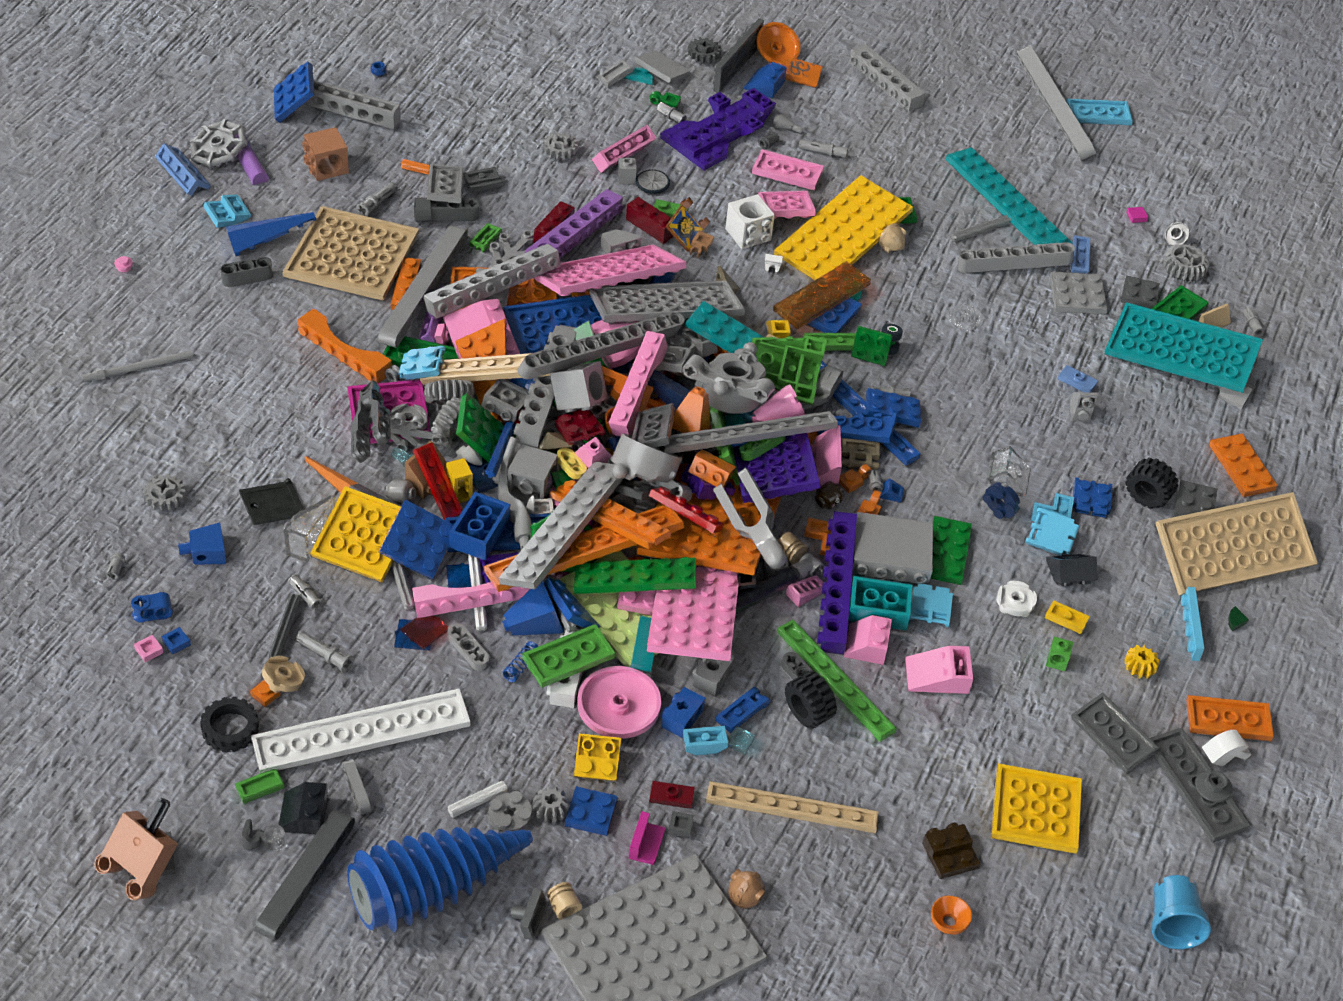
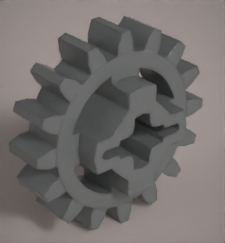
M699 37V40L694 39L690 41L687 51L688 56H691V59H696L695 62L700 61L701 63L707 62L709 64L710 61L715 62V59H719V56H721V45H718V42H713V39L709 40L707 37L703 39Z

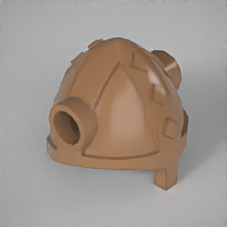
M737 869L732 874L728 894L730 900L739 908H750L757 905L766 893L760 874L755 871H741Z

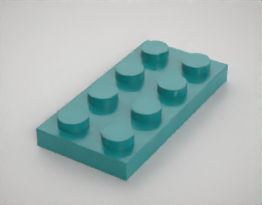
M705 301L698 306L685 324L689 329L729 353H735V350L743 349L746 343L752 342V338L763 337Z

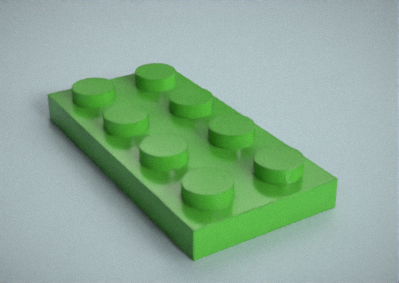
M594 624L522 653V658L540 687L543 688L614 659L615 652L598 626Z

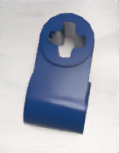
M165 592L139 595L131 600V606L134 609L132 617L136 622L167 619L173 613L170 596Z

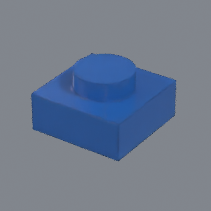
M180 627L161 636L162 642L172 654L191 645L190 639Z

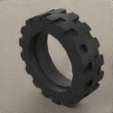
M223 697L220 701H213L211 706L208 705L205 708V713H202L200 721L202 736L207 745H212L213 749L217 751L220 749L222 752H228V750L236 752L239 751V748L244 749L249 743H252L251 735L258 734L257 710H254L253 704H248L247 700L243 698L240 700L238 697L229 699ZM229 713L244 716L248 721V724L242 731L233 735H222L212 729L216 719Z

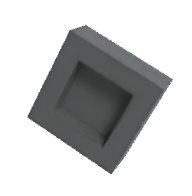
M672 811L668 834L690 838L694 815Z

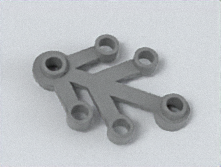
M525 230L521 235V239L512 248L509 244V234L501 233L499 235V242L502 243L505 255L501 258L499 243H490V252L494 257L491 267L524 254L525 250H520L525 245H533L534 243L533 231Z
M396 413L390 419L391 439L397 443L396 448L401 452L407 451L409 442L415 446V449L425 445V443L420 442L415 437L431 439L434 444L438 445L443 443L447 437V431L441 427H435L432 432L413 429L422 427L424 419L421 416H414L406 424H404L406 417L402 413ZM397 434H400L406 440L401 439Z

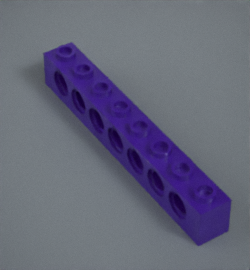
M834 511L833 519L829 518L828 530H831V534H827L826 546H830V548L825 553V561L828 562V566H824L823 577L827 578V581L823 582L822 594H825V599L821 598L820 610H824V614L820 615L819 627H822V632L818 631L817 643L821 644L820 648L826 653L842 655L845 653L857 514Z

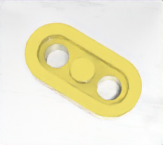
M569 448L558 450L557 463L569 477L577 480L580 479L587 470L586 465L573 450Z

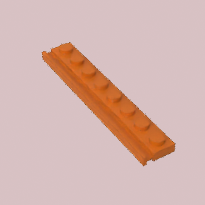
M573 480L566 481L563 485L557 487V491H550L551 498L561 502L577 482ZM610 499L604 502L592 518L597 523L604 525L648 550L651 549L652 545L656 546L671 537L669 529Z

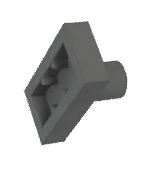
M533 889L527 906L515 904L512 906L511 917L522 919L520 928L525 939H534L547 901L542 889Z

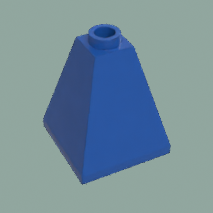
M543 581L536 589H530L504 614L506 620L502 621L506 632L511 631L512 636L561 634L564 632Z

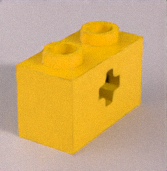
M465 458L447 462L446 474L459 503L469 501L473 495V474Z

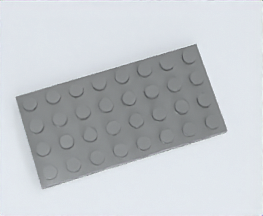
M726 281L602 286L600 289H589V294L603 321L609 324L622 321L626 323L643 321L670 312H678L686 320L703 301L732 318L745 315L744 307Z

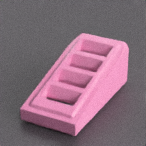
M817 575L790 584L786 590V595L797 607H800L822 594L823 581Z

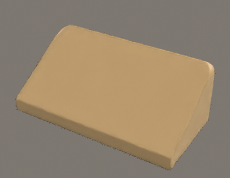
M1224 304L1201 314L1199 322L1220 328L1231 323L1229 305Z

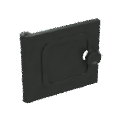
M290 478L285 479L284 482L239 490L253 525L304 517L306 515V511Z

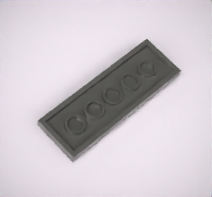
M758 18L755 23H752L743 36L737 40L736 44L731 46L729 52L723 55L720 62L715 64L714 92H721L758 50L756 39L759 30L764 26V20Z
M1182 727L1150 738L1159 747V751L1153 755L1212 843L1249 829L1250 824L1231 797L1224 802H1212L1203 798L1198 793L1195 786L1197 776L1204 771L1211 770V768Z

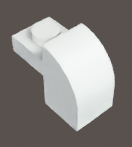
M1228 730L1220 733L1202 747L1212 764L1222 767L1234 757L1246 760L1251 756L1247 749L1249 747L1247 742L1240 736L1237 730Z

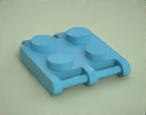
M436 346L408 351V353L403 355L399 370L400 378L410 380L438 376L440 374L439 366L443 362L442 354L445 353L446 348L444 346Z
M1037 508V517L1035 522L1031 524L1032 530L1025 543L1057 555H1062V553L1069 555L1074 543L1071 539L1076 538L1079 525L1074 524V519ZM1041 515H1043L1041 523L1039 525L1038 522L1040 520ZM1035 530H1037L1035 539L1033 540L1032 538L1034 536Z
M919 583L918 587L914 586L909 620H924L929 624L935 622L949 627L953 593H949L950 588L936 586V589L932 590V585Z

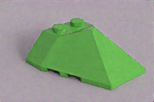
M788 336L776 339V337L752 338V343L757 346L755 354L758 357L757 361L764 366L766 379L773 382L774 389L780 391L790 384L797 395L798 402L813 405L817 389V379L827 340L813 336H804L803 338Z

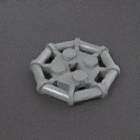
M223 119L221 122L208 126H202L203 129L189 142L192 154L191 160L194 163L204 164L209 168H214L216 165L229 161H235L234 158L248 144L245 135L246 127L243 124L238 125L230 122L228 119Z

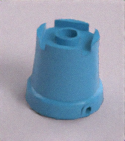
M1172 875L1163 878L1164 883L1158 886L1157 882L1153 888L1154 918L1151 923L1153 938L1160 945L1171 949H1188L1202 944L1209 938L1212 929L1208 915L1203 911L1197 883L1195 881L1194 884L1191 883L1189 877L1182 875Z

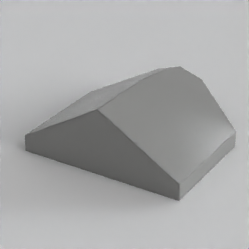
M1247 382L1243 393L1219 386V398L1242 409L1256 389V386Z

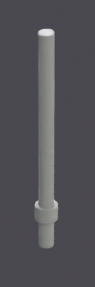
M190 350L103 370L101 368L95 370V372L81 375L82 382L95 379L98 381L104 380L108 376L193 358V353Z

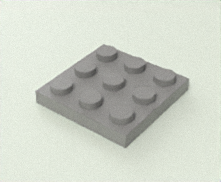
M1050 272L1049 278L1055 312L1106 315L1107 305L1100 274Z

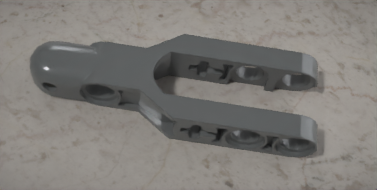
M374 380L359 392L358 411L351 422V454L360 463L370 457V425L372 421L373 426L371 430L378 445L383 446L391 439L390 410L383 406L380 386Z

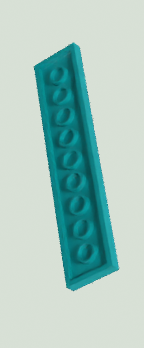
M970 147L946 155L945 160L1003 216L1008 215V218H1011L1010 222L1033 245L1073 243L975 149Z

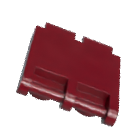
M580 409L573 411V415L567 413L556 417L555 427L569 446L573 445V442L583 439L586 441L590 437L599 434L600 436L605 435L604 428L590 410Z

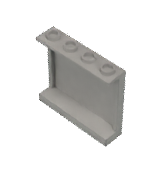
M856 512L857 521L852 574L929 585L932 574L933 523Z

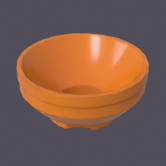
M948 895L940 897L934 902L931 909V919L937 929L943 933L955 935L964 932L971 923L972 912L964 900ZM952 917L955 920V924L952 926L946 925L943 918Z

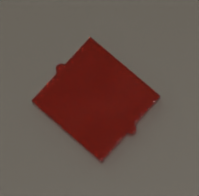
M434 615L421 618L416 617L402 627L401 632L410 638V642H415L422 649H425L447 633L448 626L440 620V617Z

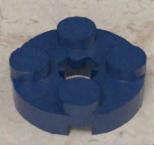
M1000 482L991 484L982 496L983 501L987 503L996 518L1013 517L1020 509L1018 507L1020 499L1017 493L1009 486H1002Z

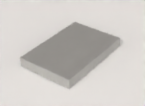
M656 50L635 57L636 64L668 83L690 75V70Z

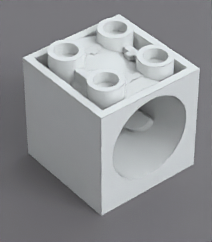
M758 194L728 203L725 229L741 249L771 241L775 215Z

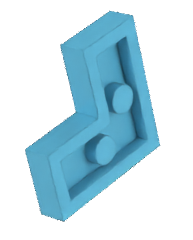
M1056 493L1053 506L1035 502L1031 521L1035 522L1038 514L1036 512L1037 508L1071 518L1074 497Z

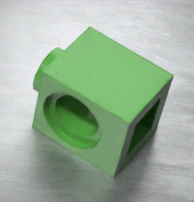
M1053 637L1046 666L1065 671L1070 659L1073 642Z

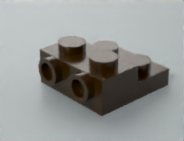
M954 822L949 824L946 829L938 830V828H931L926 832L922 844L939 879L980 868L981 864L972 848L973 840L965 824L958 825V823Z

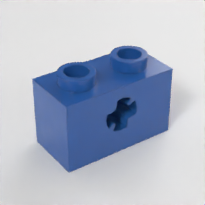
M683 687L680 693H675L671 705L663 709L661 713V727L684 738L683 729H690L704 711L705 697Z

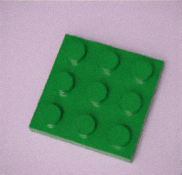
M466 393L461 396L456 435L487 462H490L504 425L492 416L487 409H484L475 398Z

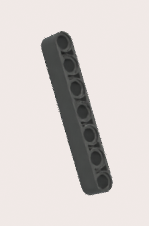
M336 809L332 810L257 919L254 928L255 932L275 941L280 938L352 831L355 824L354 817Z

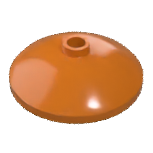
M770 22L759 30L756 43L764 59L770 63H779L792 58L797 59L800 53V41L796 33L789 26L780 22Z

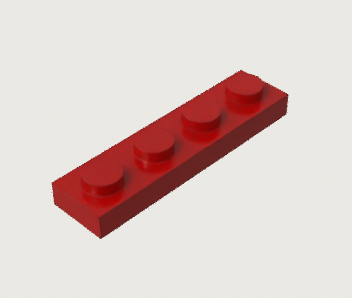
M431 442L414 449L413 452L443 519L446 520V517L459 516L463 510L433 443Z
M661 486L651 489L649 496L712 533L722 531L724 524L719 522L718 517L711 514L707 515L702 512L703 509L699 506L686 503L687 500L685 498L674 496L668 488Z

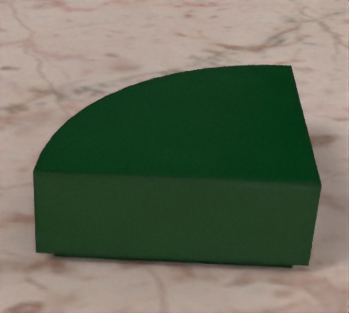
M1235 606L1229 613L1228 625L1234 631L1246 625L1249 619Z

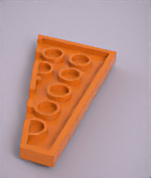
M502 319L456 340L455 343L461 358L507 355L506 320ZM497 380L471 381L480 405H482L486 392ZM491 412V415L501 421L503 425L506 422L509 423V421L503 420L500 415Z

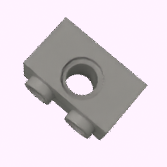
M731 654L730 661L703 658L700 667L696 666L693 671V686L712 696H716L734 669L736 656Z

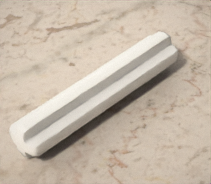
M504 781L495 783L449 805L448 812L451 817L467 812L508 791L507 785Z

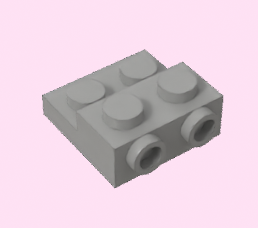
M498 379L484 395L481 406L490 413L494 412L500 415L505 421L515 422L519 418L521 410L524 409L526 396L530 397L531 394H528V390L506 379Z

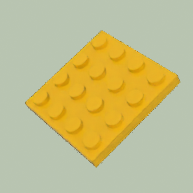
M345 486L310 555L383 583L394 560L379 553V550L401 506Z
M998 763L991 838L1077 854L1082 778Z

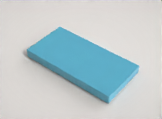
M1066 99L1068 106L1079 123L1132 125L1133 120L1127 101Z

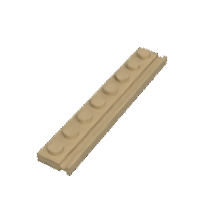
M528 354L443 360L439 366L440 374L438 376L420 378V381L425 385L440 380L482 381L522 378L518 374V368Z

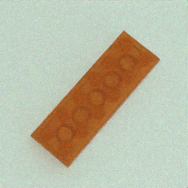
M846 261L773 306V311L783 319L788 320L796 329H799L869 286L871 279Z

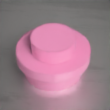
M121 256L115 260L114 264L118 271L128 272L133 266V261L129 257Z

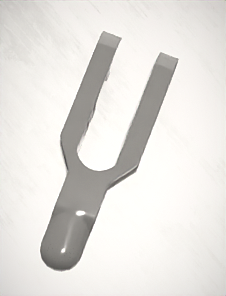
M745 468L738 472V475L761 514L760 521L756 525L747 527L741 514L733 506L734 502L728 496L722 484L713 490L734 528L741 536L752 539L766 563L772 569H777L784 565L787 555L772 531L774 513L753 476Z

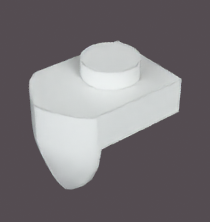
M463 445L455 452L458 456L453 460L465 458V460L474 465H482V456L469 445L467 447Z
M532 495L526 506L528 514L552 513L554 511L552 498L534 499V495Z

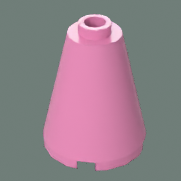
M790 384L785 386L753 412L754 416L751 417L753 423L805 415Z

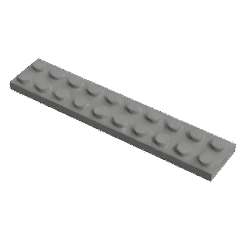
M595 462L587 469L500 575V584L536 589L624 479H617L613 476L612 468L616 464Z

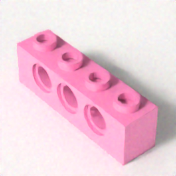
M646 125L600 151L592 161L600 173L618 164L619 158H628L646 148L656 137L649 126Z

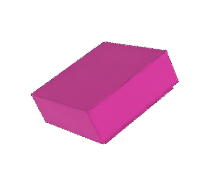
M1143 207L1127 208L1126 213L1131 223L1147 222L1148 216Z

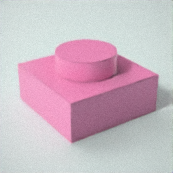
M438 324L434 336L436 343L447 346V343L450 341V334L445 324Z
M153 635L134 644L135 650L145 663L164 653L162 646Z

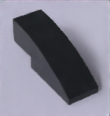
M762 554L754 576L737 573L738 589L759 586L764 572Z

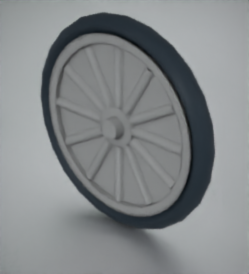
M654 169L640 172L635 181L640 190L652 194L664 192L670 186V179L667 174Z

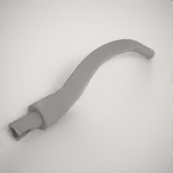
M510 437L499 474L498 499L511 504L510 521L514 524L515 540L520 543L522 550L531 538L532 529L530 527L532 523L525 505L520 500L514 498L508 490V464L518 440L517 438Z

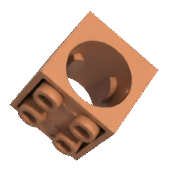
M336 127L304 134V142H302L303 150L305 151V155H303L304 163L309 166L310 174L314 175L317 181L349 173L347 146Z

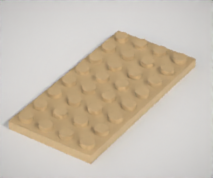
M1294 492L1163 519L1155 523L1179 596L1185 594L1187 587H1195L1196 592L1318 564Z

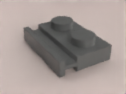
M495 167L463 173V179L470 189V193L503 187V182L500 180Z

